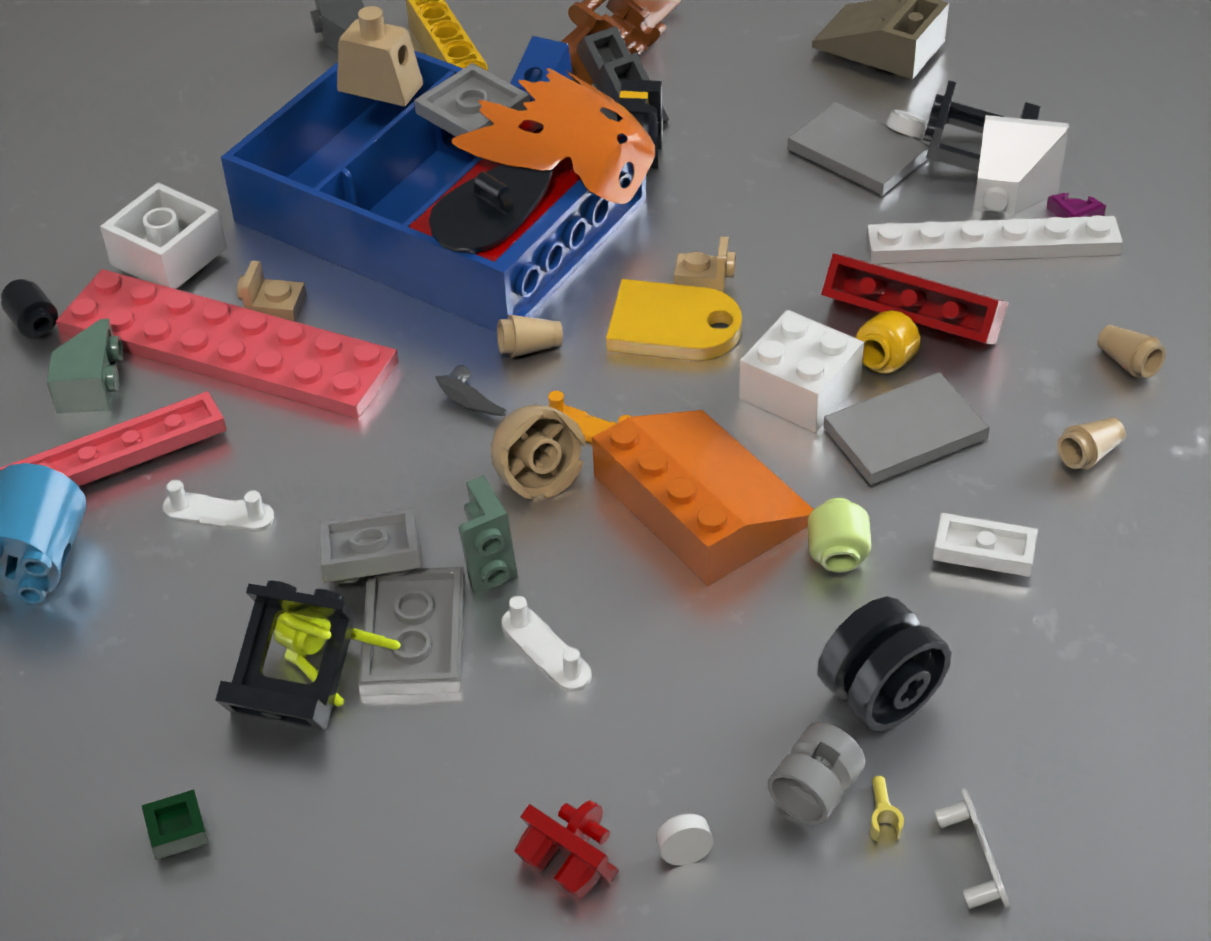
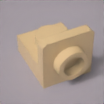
M720 236L718 256H709L702 252L678 253L673 284L712 288L724 293L726 277L734 278L736 252H728L729 237Z
M251 261L246 274L240 276L237 285L238 299L243 300L244 308L296 322L307 296L304 282L264 279L261 261Z

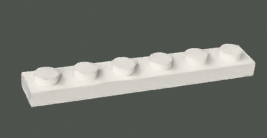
M1099 215L1070 218H1012L1008 220L868 224L866 233L870 263L873 264L1121 255L1123 245L1116 217Z

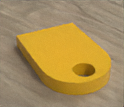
M622 279L606 336V351L695 361L714 359L726 354L738 343L742 332V313L734 299L716 289ZM715 323H725L728 324L729 327L724 329H716L711 327V325Z

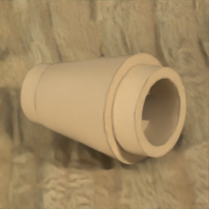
M509 315L507 319L498 320L497 344L500 354H510L511 358L553 347H561L563 331L560 321Z
M1108 325L1100 332L1097 340L1098 347L1104 350L1134 377L1143 376L1149 378L1154 376L1165 361V348L1160 345L1158 338Z
M1114 417L1070 426L1065 429L1063 435L1058 440L1059 456L1070 468L1090 469L1119 443L1124 441L1126 436L1125 428Z

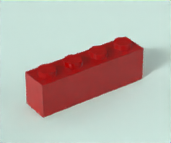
M835 253L832 254L821 292L822 296L880 313L890 310L902 312L910 317L914 323L985 344H996L1009 303Z

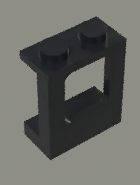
M948 81L944 96L936 94L931 109L930 118L923 140L930 142L926 158L978 173L980 154L940 143L945 124H951L983 134L986 115L1004 116L952 102L956 82ZM1025 102L1020 119L1038 120L1041 106Z
M267 581L266 586L248 584L246 594L254 601V606L232 683L220 681L215 701L230 713L326 731L357 617L356 613L345 602L344 596L330 590L315 589L314 595L296 592V587L280 581ZM285 612L330 621L331 638L326 642L317 678L311 684L291 682L263 675V667L276 620L279 615Z

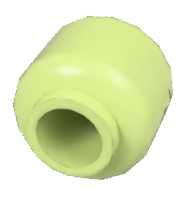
M832 498L816 507L808 516L809 554L815 562L822 565L826 570L832 572L851 571L857 568L870 555V518L866 510L858 504L850 502L845 498Z

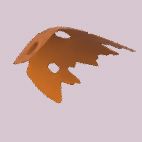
M547 68L549 73L546 74L550 82L518 80L535 99V101L523 103L527 110L518 111L493 102L479 100L482 106L480 113L494 124L461 134L452 139L453 145L477 157L508 166L540 171L552 170L564 158L570 157L575 173L580 176L583 184L590 192L605 200L619 204L628 203L633 198L655 158V145L651 137L625 107L569 72L568 74L579 81L580 84L550 68ZM602 107L609 109L623 119L620 121L609 119L600 109ZM525 120H531L541 123L543 130L540 133L521 130L519 125ZM619 134H624L628 138L625 143L619 144L617 140ZM630 162L634 170L633 178L628 187L622 188L619 182L622 167Z

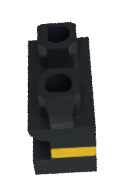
M622 79L618 103L636 118L651 137L655 145V158L650 168L658 169V149L662 150L663 144L662 81ZM617 114V121L622 120L623 118Z

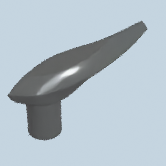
M458 365L449 375L435 376L443 392L461 406L485 414L506 415V409L496 405L475 388L465 383L471 375L466 366Z

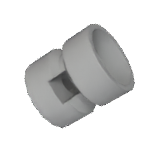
M823 722L811 723L791 748V754H788L768 779V790L777 805L791 817L811 825L822 824L828 819L842 799V793L850 788L865 767V756L857 742L842 729Z

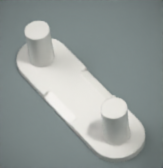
M172 480L167 484L169 497L165 499L162 506L164 515L171 520L253 532L268 528L275 518L272 507L262 503L258 491H248L244 495V500L234 501L212 498L209 495L185 492L183 483L180 480Z
M512 597L509 601L510 610L504 614L501 620L504 633L558 687L566 691H579L585 688L591 681L592 673L590 666L580 657L579 650L568 647L535 612L528 609L524 597Z
M963 788L961 791L964 800L934 810L941 828L969 818L972 819L993 875V880L963 890L969 909L1000 898L1005 908L1011 907L975 808L967 788Z

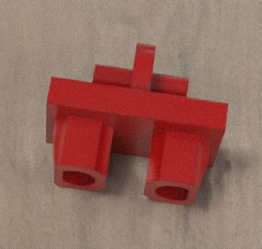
M586 801L578 809L565 803L560 808L558 817L568 823L566 828L531 804L527 806L520 816L528 827L522 834L514 852L524 862L540 872L544 870L557 850L569 856L553 879L578 899L582 900L600 878L611 884L619 872L615 866L608 862L606 854L587 842L591 838L602 845L610 835V831L600 825L603 809L594 801Z

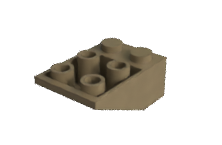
M870 0L847 4L812 41V48L827 52L832 56H840L859 62L864 66L879 68L894 73L899 77L913 79L945 42L949 3L941 0Z

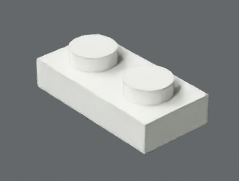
M941 513L933 560L1030 577L1038 529Z

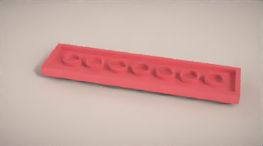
M101 269L56 320L60 334L74 337L98 320L109 319L113 335L121 337L123 352L357 419L360 418L399 363L397 349Z

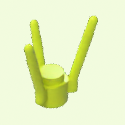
M285 612L276 620L273 632L275 641L287 648L285 659L297 665L314 682L318 671L305 657L307 654L317 653L323 647L325 640L331 638L330 621ZM353 628L351 636L353 640L392 650H398L401 646L397 640ZM336 692L333 704L340 707L343 705L344 700Z

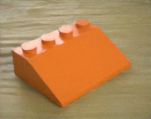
M703 410L632 416L592 437L594 476L707 586L805 529L808 524V516L814 510Z

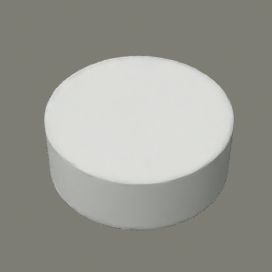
M900 110L891 111L886 122V126L919 139L923 138L927 127L925 120Z
M696 814L674 816L667 820L656 834V841L662 858L667 863L677 866L692 864L703 859L711 851L714 844L708 822L705 818Z

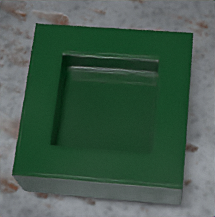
M194 790L141 805L156 860L209 844Z

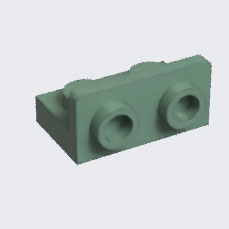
M484 475L466 482L470 502L464 504V511L468 522L459 526L469 583L475 594L489 588L499 587L505 582L518 577L508 515Z

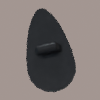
M502 164L487 172H480L477 177L443 196L432 208L429 217L432 237L442 247L460 253L487 251L503 243L522 225L544 197L551 183L554 168L552 170L540 171Z

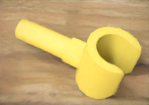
M875 776L872 779L876 806L870 823V837L878 841L880 834L879 824L889 823L895 828L896 840H899L904 826L903 814L898 808L891 806L889 803L885 778L883 776Z

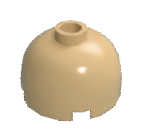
M537 404L521 407L504 417L495 429L491 441L492 465L502 482L522 497L533 499L532 497H538L544 493L545 498L555 497L567 489L580 473L583 461L579 457L581 445L585 447V437L578 423L558 409Z

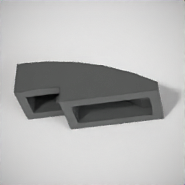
M617 26L583 37L576 50L597 89L617 103L619 102L622 79L650 80L637 52L630 54ZM662 105L664 124L669 121V117Z

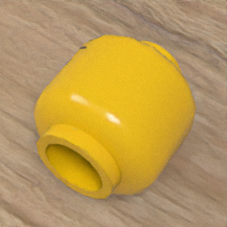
M894 310L879 313L861 326L855 337L864 342L863 365L879 374L894 373L912 360L920 348V334L915 323L904 313Z

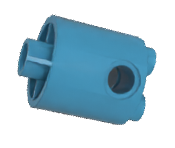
M30 463L9 465L0 470V593L17 596L28 604L44 602L46 595L55 590L61 578V570L73 546L87 508L85 495L79 486L63 473L43 465Z

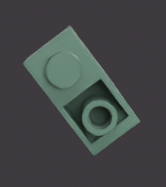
M109 319L98 320L52 351L47 385L57 414L110 410L112 392L119 389V375L116 362L123 360V346L121 337L113 335Z

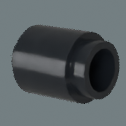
M17 279L5 286L1 294L2 309L22 335L28 338H38L46 335L54 328L58 319V311L36 283Z

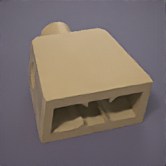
M376 6L364 7L358 12L359 19H356L349 26L338 42L337 90L406 106L423 85L409 32L403 27L385 24L381 8Z

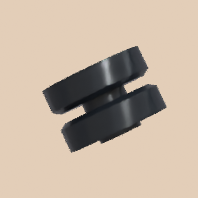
M886 596L865 604L854 611L838 626L825 644L818 660L817 675L822 683L839 700L848 701V706L852 712L870 730L884 731L896 727L912 717L930 700L942 684L950 668L952 652L948 644L931 628L921 626L916 615L899 599Z

